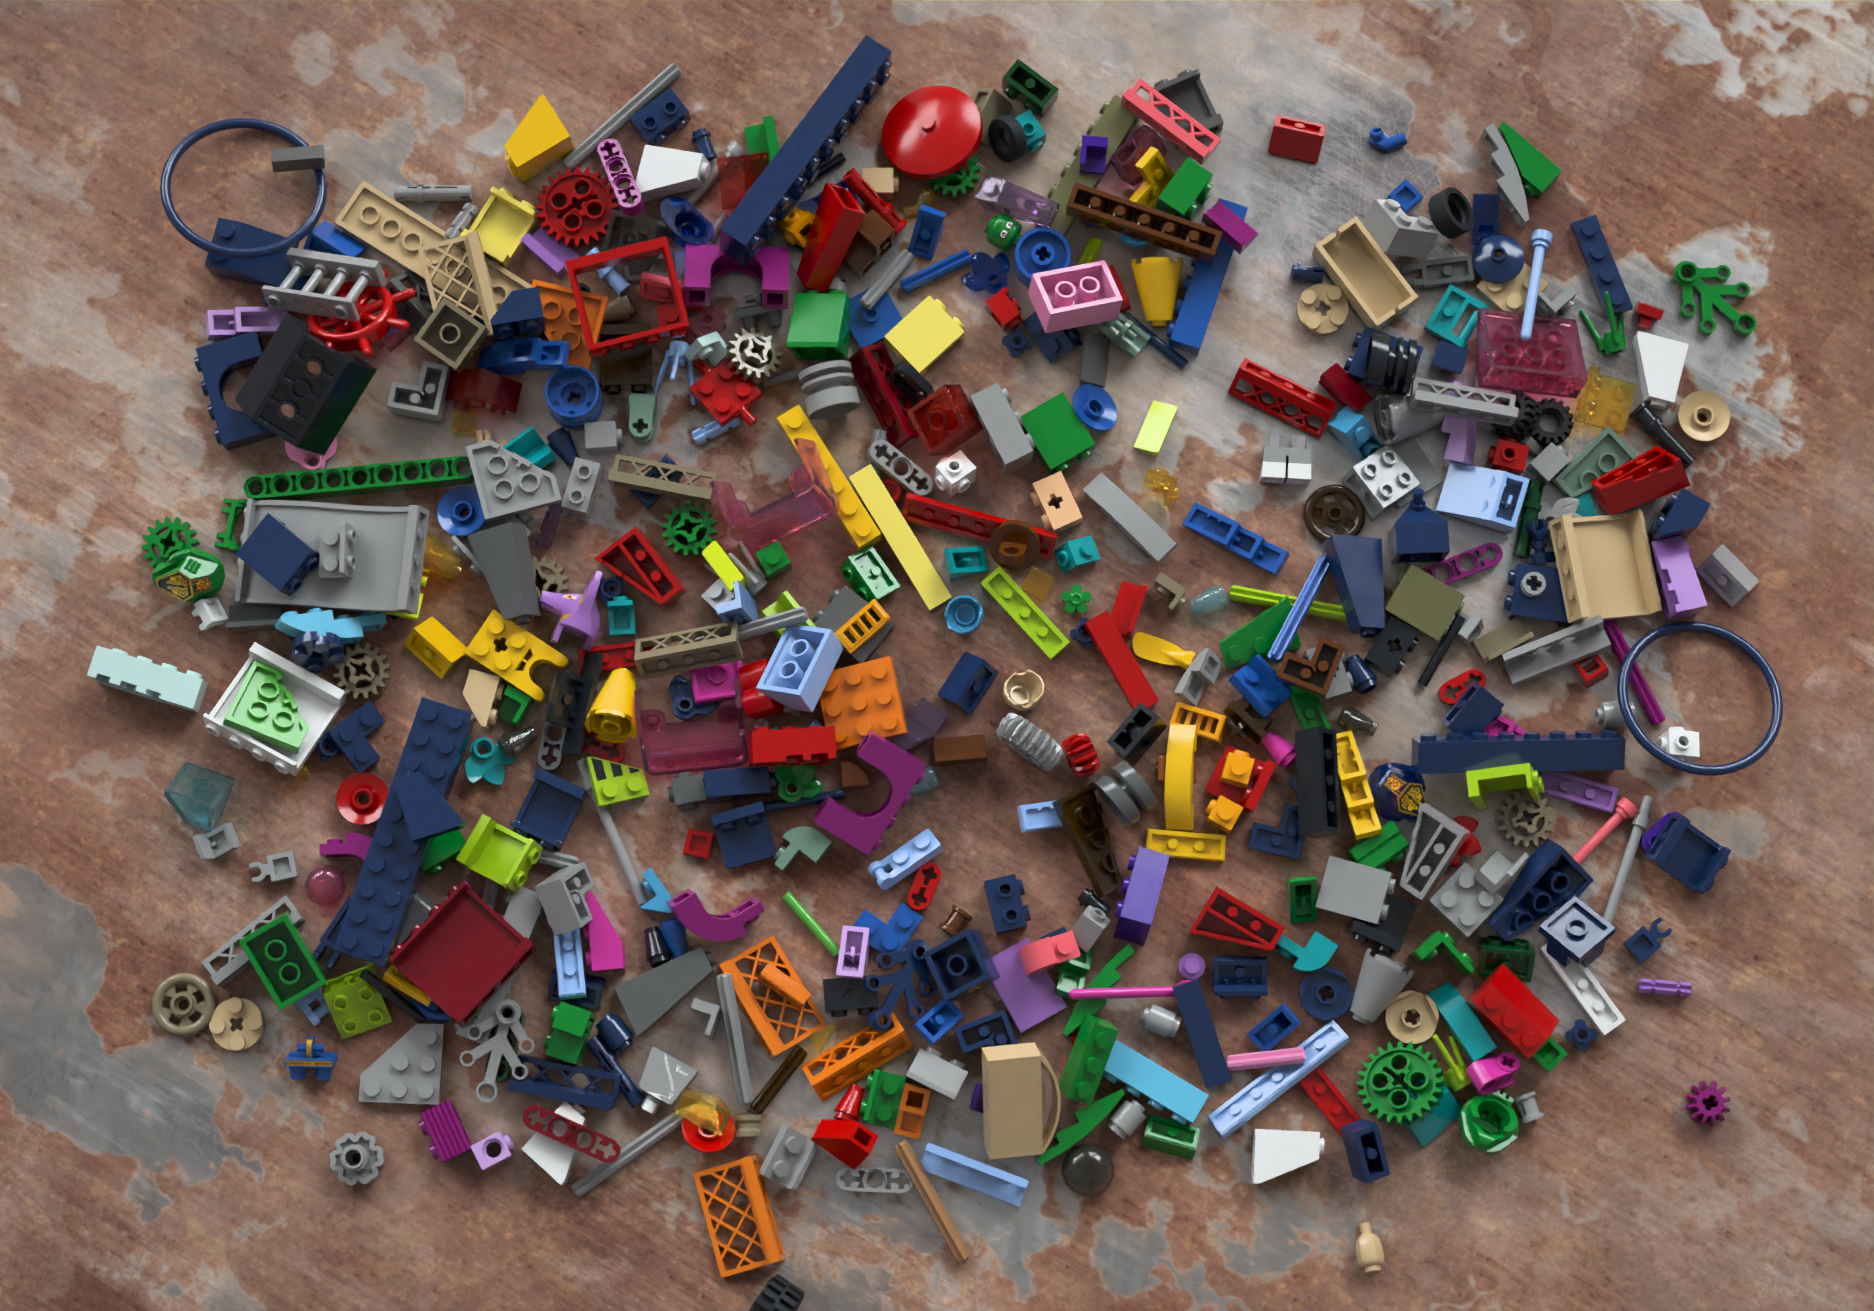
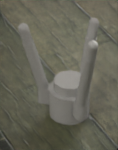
M739 540L738 545L753 570L748 571L732 553H729L728 557L745 575V588L755 597L767 586L768 582L765 580L767 576L760 570L743 541ZM706 563L704 565L706 569L717 575L709 564Z

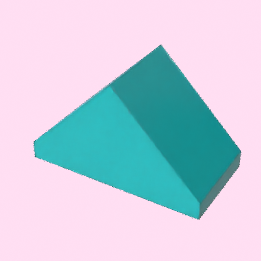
M983 546L944 549V560L950 582L989 571Z

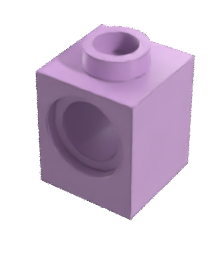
M501 1131L470 1146L483 1171H487L514 1156L512 1150L515 1149V1145L509 1134L504 1136ZM498 1142L502 1150L499 1156L493 1158L489 1155L488 1148L492 1143Z

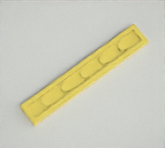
M870 464L851 475L848 479L928 610L931 611L951 599V594L873 466Z

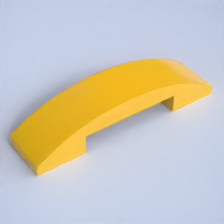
M1170 724L1164 788L1167 830L1193 831L1194 804H1192L1194 752H1196L1197 725Z

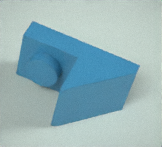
M652 868L642 873L646 879L642 884L650 895L656 893L657 896L642 905L640 909L642 911L673 916L666 904L672 897Z

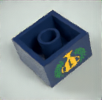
M967 929L923 953L945 1001L956 1002L1001 978L978 930Z

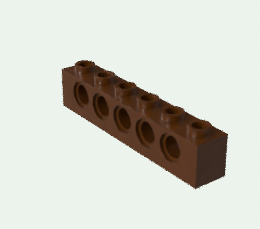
M1077 182L1074 184L1066 207V215L1209 264L1213 263L1223 233L1222 231Z

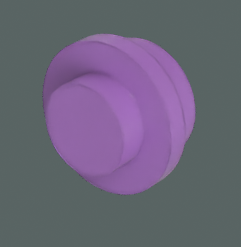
M1188 953L1179 961V972L1186 979H1198L1205 971V962L1200 955Z

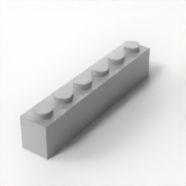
M521 887L517 893L509 891L505 904L508 905L505 915L500 914V916L523 937H527L532 942L544 909L538 901L537 892ZM521 967L482 1007L479 1018L472 1017L463 1028L455 1022L454 1028L457 1029V1035L469 1039L466 1031L470 1025L479 1024L494 1015L496 1005L502 1000L509 999ZM496 1026L483 1032L480 1039L472 1041L482 1044L491 1039ZM472 1027L469 1033L472 1037H478L480 1030L477 1027Z

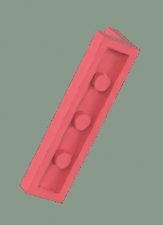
M1141 78L1132 89L1128 88L1122 95L1121 104L1201 165L1221 142L1218 136ZM1140 88L1149 94L1150 102L1136 94ZM1166 106L1170 110V117L1168 118L1155 107ZM1186 121L1190 124L1191 133L1185 131L1175 122ZM1205 136L1212 143L1207 147L1195 137Z

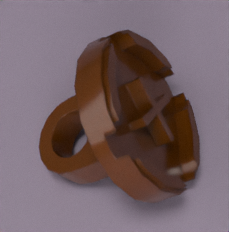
M1019 520L1003 522L992 531L989 540V552L994 561L1001 567L1012 571L1024 570L1032 566L1038 559L1041 549L1038 533L1028 523Z

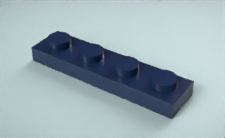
M1596 215L1572 222L1570 225L1607 318L1608 313L1604 297L1606 291L1610 295L1614 316L1632 310L1633 305Z

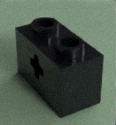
M1392 614L1385 624V629L1380 632L1363 661L1367 666L1387 678H1390L1393 673L1398 675L1406 663L1402 659L1406 651L1412 653L1419 641L1415 637L1419 630ZM1395 643L1397 644L1396 650L1393 653L1389 652L1390 645Z
M1140 702L1107 740V743L1118 755L1134 767L1167 726L1158 715Z
M864 976L863 979H823L825 1012L831 1013V1017L847 1016V1011H858V1015H869L874 1009H879L878 991L869 992L864 988L863 982L867 976ZM874 979L870 980V987H875L876 982ZM848 990H853L856 995L859 994V998H855L852 1004H849L848 999L843 998V996L848 995Z

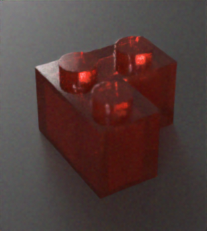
M483 368L465 369L460 374L453 370L450 373L445 401L453 403L454 408L458 410L469 411V408L490 410V415L503 418L505 414H516L522 384Z

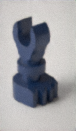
M1538 519V530H1536L1535 520L1527 522V532L1534 541V543H1531L1532 549H1535V553L1530 554L1531 565L1556 561L1554 552H1545L1547 541H1544L1548 526L1545 519Z

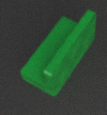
M773 115L763 117L764 124L744 128L753 176H760L779 151Z

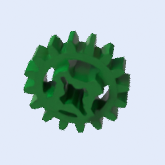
M972 157L966 163L970 169L969 176L963 171L966 167L965 164L957 170V174L953 172L941 178L928 179V186L935 184L933 192L936 194L940 190L943 191V198H946L948 194H952V198L955 200L957 193L966 197V189L974 190L972 182H979V176L976 175L980 173V166L976 165L978 157Z
M692 500L689 506H685L684 502L681 501V508L677 509L671 506L672 515L664 514L668 522L661 523V528L667 530V532L661 535L663 539H670L666 543L668 549L675 546L674 554L678 555L680 551H683L684 557L688 558L689 552H693L695 557H698V550L702 549L703 551L707 543L711 544L714 541L711 536L718 535V531L712 528L717 525L716 519H710L713 515L711 510L704 512V504H700L696 508ZM690 513L697 514L702 518L695 519L690 516ZM681 516L678 525L673 526L676 519ZM691 524L693 533L688 534L686 525ZM706 532L704 538L698 542L697 540L701 533ZM675 539H683L686 542H688L689 545H683Z
M167 516L165 517V523L162 524L157 519L155 520L157 527H147L150 535L142 536L147 544L141 546V549L148 552L144 558L147 561L152 560L150 565L155 569L159 563H167L169 556L182 549H191V547L194 548V546L200 545V541L193 539L197 532L194 529L189 530L191 525L187 521L182 524V520L176 517L174 522H172ZM181 531L186 536L187 544L181 541ZM172 542H174V547L170 546L169 549L166 547L167 544H172ZM154 546L160 549V559L155 553Z

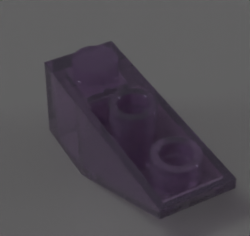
M924 697L919 702L915 700L907 711V714L910 715L906 720L908 734L896 736L892 743L908 753L916 750L936 738L949 719V714Z

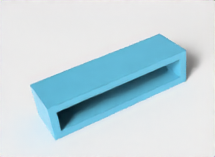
M1118 1040L1113 1045L1102 1077L1114 1084L1117 1080L1125 1084L1126 1088L1124 1090L1138 1098L1141 1094L1150 1099L1148 1104L1155 1109L1162 1111L1165 1108L1172 1112L1171 1118L1182 1125H1185L1186 1122L1190 1124L1194 1122L1209 1096Z

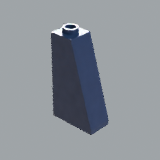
M1332 534L1323 542V547L1351 634H1360L1362 638L1376 637L1378 633L1385 629L1382 538Z

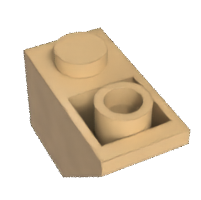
M470 669L463 695L480 726L484 730L489 731L490 726L495 725L497 721L498 710L495 709L498 700L503 699L506 685H503V680L499 676Z

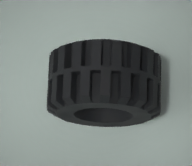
M776 1274L765 1285L749 1311H796L804 1299L805 1292L779 1274Z

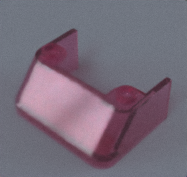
M803 438L794 439L803 464L794 468L790 474L789 481L793 492L750 513L745 502L737 500L731 483L715 480L710 482L725 521L751 550L759 551L776 541L781 543L837 514L839 500L814 441Z
M734 679L735 700H727L721 703L718 707V717L666 723V717L662 711L657 709L643 710L640 690L634 691L635 720L644 770L652 776H662L683 772L733 768L744 765L748 761V743L740 679Z

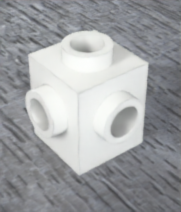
M961 450L950 457L942 458L936 465L935 483L940 490H945L950 497L958 492L966 491L971 483L975 482L976 467Z
M1670 727L1657 740L1656 745L1683 761L1693 763L1700 757L1699 732L1686 731L1683 727Z

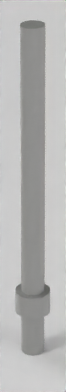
M582 758L576 761V764L583 777L582 784L584 789L590 793L638 906L648 902L607 806L597 807L585 762L586 758Z
M1643 796L1639 812L1632 820L1631 825H1633V829L1603 918L1611 925L1643 830L1647 829L1650 821L1648 815L1654 800L1650 796Z

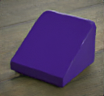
M977 1083L969 1109L983 1114V1085Z

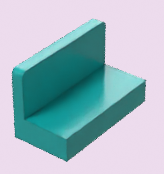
M532 426L503 446L504 449L516 453L541 469L556 459L553 452Z

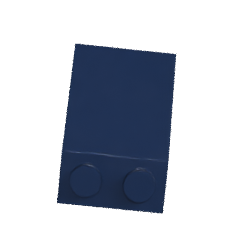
M218 218L212 243L230 248L249 249L268 246L286 237L243 222ZM299 242L290 248H298ZM289 249L274 255L253 259L228 258L208 252L205 262L206 268L213 276L261 286L279 287L292 270L286 255Z

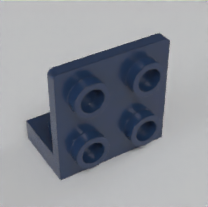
M762 801L711 815L727 869L764 860L776 855V848Z

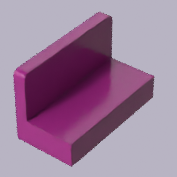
M1220 200L1210 210L1207 209L1203 213L1201 222L1207 227L1222 231L1221 239L1239 254L1258 235L1254 229Z

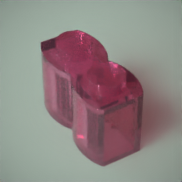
M1146 125L1140 126L1131 134L1127 143L1121 145L1112 154L1110 161L1124 182L1134 186L1144 179L1135 164L1151 146L1158 149L1163 158L1165 157L1167 149L1156 130Z

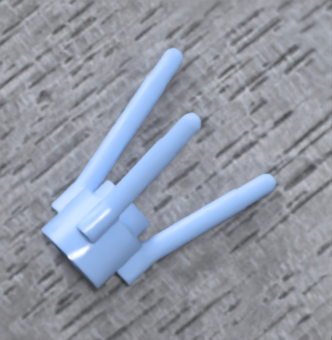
M683 341L670 342L669 350L665 352V359L652 391L653 394H657L669 362L672 364L671 381L675 379L677 367L684 366L685 362H687L689 387L695 383L693 360L689 362L684 355V352L690 347L689 343ZM690 393L691 404L695 405L696 398Z

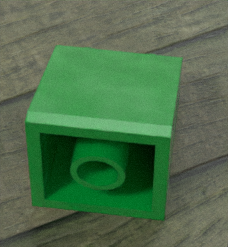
M805 290L804 293H796L787 348L797 360H848L851 299L841 290H830L829 293Z

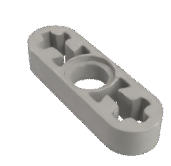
M877 440L869 446L867 451L869 460L909 493L924 497L933 489L932 478L889 442ZM883 447L885 449L883 452L885 456L890 458L894 455L896 458L887 466L885 463L888 459L884 456L876 457L877 451L874 448L879 449ZM896 462H903L906 465L907 472L905 475L900 476L895 473L894 464ZM914 471L916 474L912 478L916 481L924 480L923 486L926 490L923 488L917 490V483L913 479L909 480V482H906L905 479Z
M843 1167L836 1175V1183L844 1191L906 1193L913 1187V1182L905 1169L857 1167L853 1170L850 1167ZM846 1171H851V1176L860 1177L859 1171H865L863 1176L864 1188H858L860 1182H851L850 1187H846L845 1182L841 1181L840 1178L846 1175ZM872 1172H878L883 1177V1182L878 1188H872L867 1183V1177ZM886 1172H892L890 1178H899V1174L904 1173L905 1178L909 1179L910 1182L904 1185V1189H899V1185L896 1183H890L891 1189H885L887 1184Z

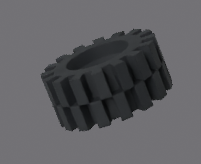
M1513 390L1511 394L1516 395L1515 407L1521 409L1519 417L1512 426L1491 424L1495 426L1494 430L1501 435L1522 441L1525 440L1524 435L1527 437L1532 435L1530 433L1531 429L1533 431L1537 429L1534 425L1535 423H1540L1541 419L1537 416L1541 415V410L1538 409L1540 405L1536 400L1521 391ZM1497 400L1500 405L1508 406V401Z
M1544 398L1541 402L1537 401L1540 405L1538 409L1541 410V415L1537 417L1540 418L1544 414H1552L1558 419L1559 426L1557 430L1547 432L1541 428L1540 423H1535L1534 426L1537 429L1535 431L1530 430L1531 437L1541 447L1543 445L1548 446L1551 442L1557 446L1570 435L1571 429L1574 426V422H1572L1574 416L1573 413H1569V406H1563V401L1556 402V398H1551L1550 400Z

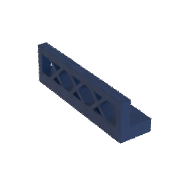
M519 1054L517 1057L520 1062L533 1064L539 1074L533 1078L525 1077L522 1080L512 1077L508 1083V1090L611 1111L618 1104L622 1074ZM518 1066L515 1068L517 1076H522L523 1067ZM551 1068H557L564 1076V1079L559 1083L551 1082L545 1072ZM577 1073H582L589 1080L590 1084L585 1088L577 1087L571 1077ZM602 1078L614 1080L612 1094L603 1092L597 1082Z

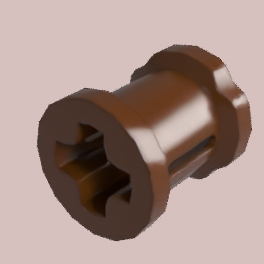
M953 904L951 907L952 912L946 921L938 926L952 937L960 933L967 921L972 920V916Z

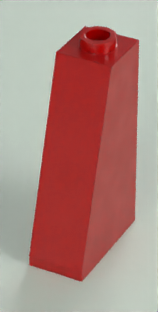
M827 182L824 185L796 273L803 283L802 285L808 290L828 291L865 216V212L846 187Z

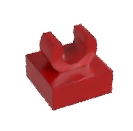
M1637 301L1634 311L1641 313L1638 326L1648 330L1652 318L1661 320L1664 313L1663 309Z

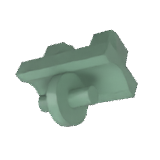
M1120 312L1118 319L1103 322L1098 328L1102 334L1133 358L1137 356L1151 338V336Z

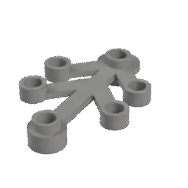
M511 999L500 1001L494 1009V1015L479 1024L470 1025L466 1031L469 1039L478 1040L483 1032L499 1024L496 1036L472 1050L463 1051L459 1057L460 1063L463 1066L469 1067L475 1063L476 1059L492 1050L485 1079L476 1088L477 1098L485 1103L493 1101L497 1096L498 1089L494 1083L502 1053L511 1066L512 1075L515 1079L522 1080L528 1074L527 1066L520 1062L507 1040L509 1027L519 1041L521 1052L528 1054L535 1048L534 1040L527 1036L518 1021L521 1016L520 1006ZM506 1007L511 1008L513 1011V1015L509 1018L504 1017L502 1013ZM472 1027H477L480 1030L478 1037L470 1035L469 1031ZM529 1040L532 1043V1048L524 1050L522 1048L523 1041ZM470 1053L473 1056L471 1063L463 1061L464 1054ZM516 1067H523L525 1074L517 1076L515 1074ZM484 1086L491 1087L492 1094L490 1096L482 1094Z

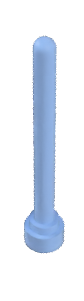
M1544 229L1534 230L1531 237V245L1535 251L1521 330V339L1523 341H1528L1531 338L1544 254L1552 243V233Z

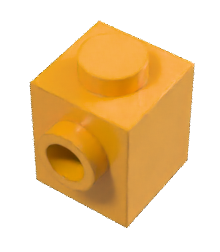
M1234 750V753L1229 752L1225 760L1220 782L1245 789L1248 785L1255 759L1249 758L1250 754L1244 751Z
M1220 795L1217 801L1214 799L1210 801L1205 811L1209 815L1205 822L1229 834L1244 807Z

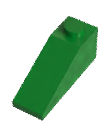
M1503 121L1498 131L1505 141L1518 169L1524 192L1529 197L1534 196L1538 200L1556 181L1562 170Z

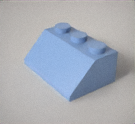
M798 624L786 627L756 689L790 709L813 712L844 647L831 629Z

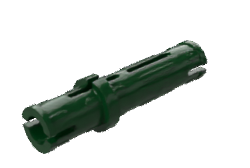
M1529 480L1526 496L1521 507L1522 515L1513 552L1514 557L1529 559L1533 540L1527 532L1526 526L1530 520H1535L1536 525L1538 512H1541L1542 509L1540 503L1545 485L1544 482Z

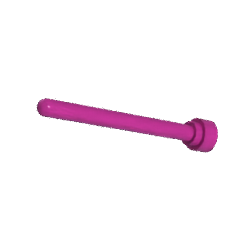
M1181 980L1180 983H1176L1175 986L1191 980ZM1174 986L1072 989L1069 992V997L1073 1000L1175 997L1172 989Z

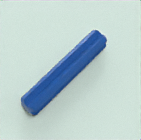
M964 249L901 280V287L908 294L970 264L972 257L969 251Z

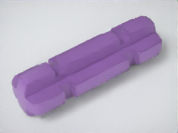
M1642 978L1638 983V991L1645 994L1653 992V994L1675 996L1678 994L1680 997H1689L1692 991L1691 983L1689 982L1677 983V981L1657 979L1652 981L1651 979Z

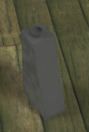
M508 522L469 534V542L503 619L515 621L516 625L530 623L531 618L541 616L526 525Z
M700 946L614 987L636 1036L641 1037L714 973L712 966L716 962L710 950L705 952L703 947Z

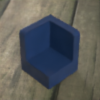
M1440 340L1436 346L1429 371L1439 374L1440 370L1444 369L1461 374L1469 349Z

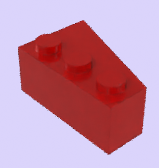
M637 527L631 529L594 558L663 606H670L688 592L645 533Z
M786 726L781 727V730H770V727H756L755 731L748 734L749 767L828 765L837 758L835 726H808L807 728Z
M1216 885L1189 933L1272 951L1286 927Z

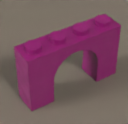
M686 244L684 306H710V288L714 279L728 272H743L755 277L761 284L762 308L788 309L789 248L761 247L757 257L754 260L750 259L744 266L721 251L719 245Z
M871 729L857 748L856 753L858 757L881 770L888 777L890 791L886 801L874 811L861 813L847 808L827 795L813 816L814 823L866 855H869L871 850L876 851L883 840V837H881L882 833L886 828L890 829L897 819L895 813L900 806L904 807L908 803L912 795L910 790L914 784L919 785L926 774V771H924L925 765L921 760Z

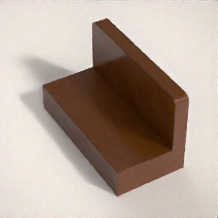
M985 734L933 739L935 766L987 762Z

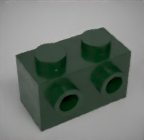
M1019 59L1016 60L1002 78L1004 94L1012 100H1019L1024 104L1023 107L1026 111L1031 109L1034 115L1037 114L1041 118L1058 99V88Z

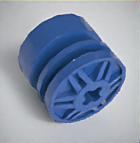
M569 365L566 369H558L551 374L546 382L545 397L555 421L566 429L572 430L584 429V423L596 422L602 413L603 399L595 376L582 366ZM576 398L579 404L575 405L572 399Z

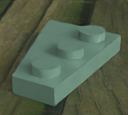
M1606 426L1552 481L1568 498H1573L1592 489L1591 481L1637 456L1610 426Z

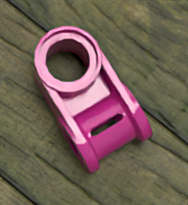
M1501 1053L1473 1062L1466 1069V1074L1481 1095H1488L1494 1091L1512 1086L1514 1073L1520 1068V1061L1511 1053Z

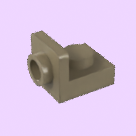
M1160 572L1154 581V585L1157 587L1156 591L1163 597L1168 599L1171 596L1174 598L1166 611L1171 615L1174 609L1179 612L1185 604L1187 598L1184 595L1187 589Z

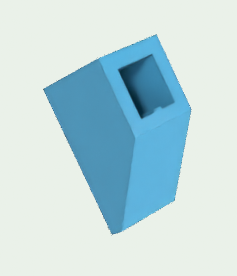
M1347 406L1328 422L1338 441L1360 462L1383 447L1366 418L1358 412H1353Z

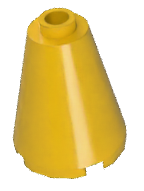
M1171 257L1141 258L1140 264H1137L1136 259L1131 260L1145 319L1147 322H1151L1152 326H1167V321L1172 320L1183 264L1182 257H1177V262H1172Z
M619 668L610 673L586 716L585 727L587 731L591 734V730L598 734L597 738L602 741L624 743L631 736L632 739L635 738L638 730L636 677L626 668Z

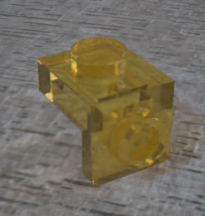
M1155 467L1153 470L1148 468L1144 484L1167 492L1163 506L1168 508L1170 501L1175 502L1180 488L1176 486L1178 478L1169 476V472L1164 469Z

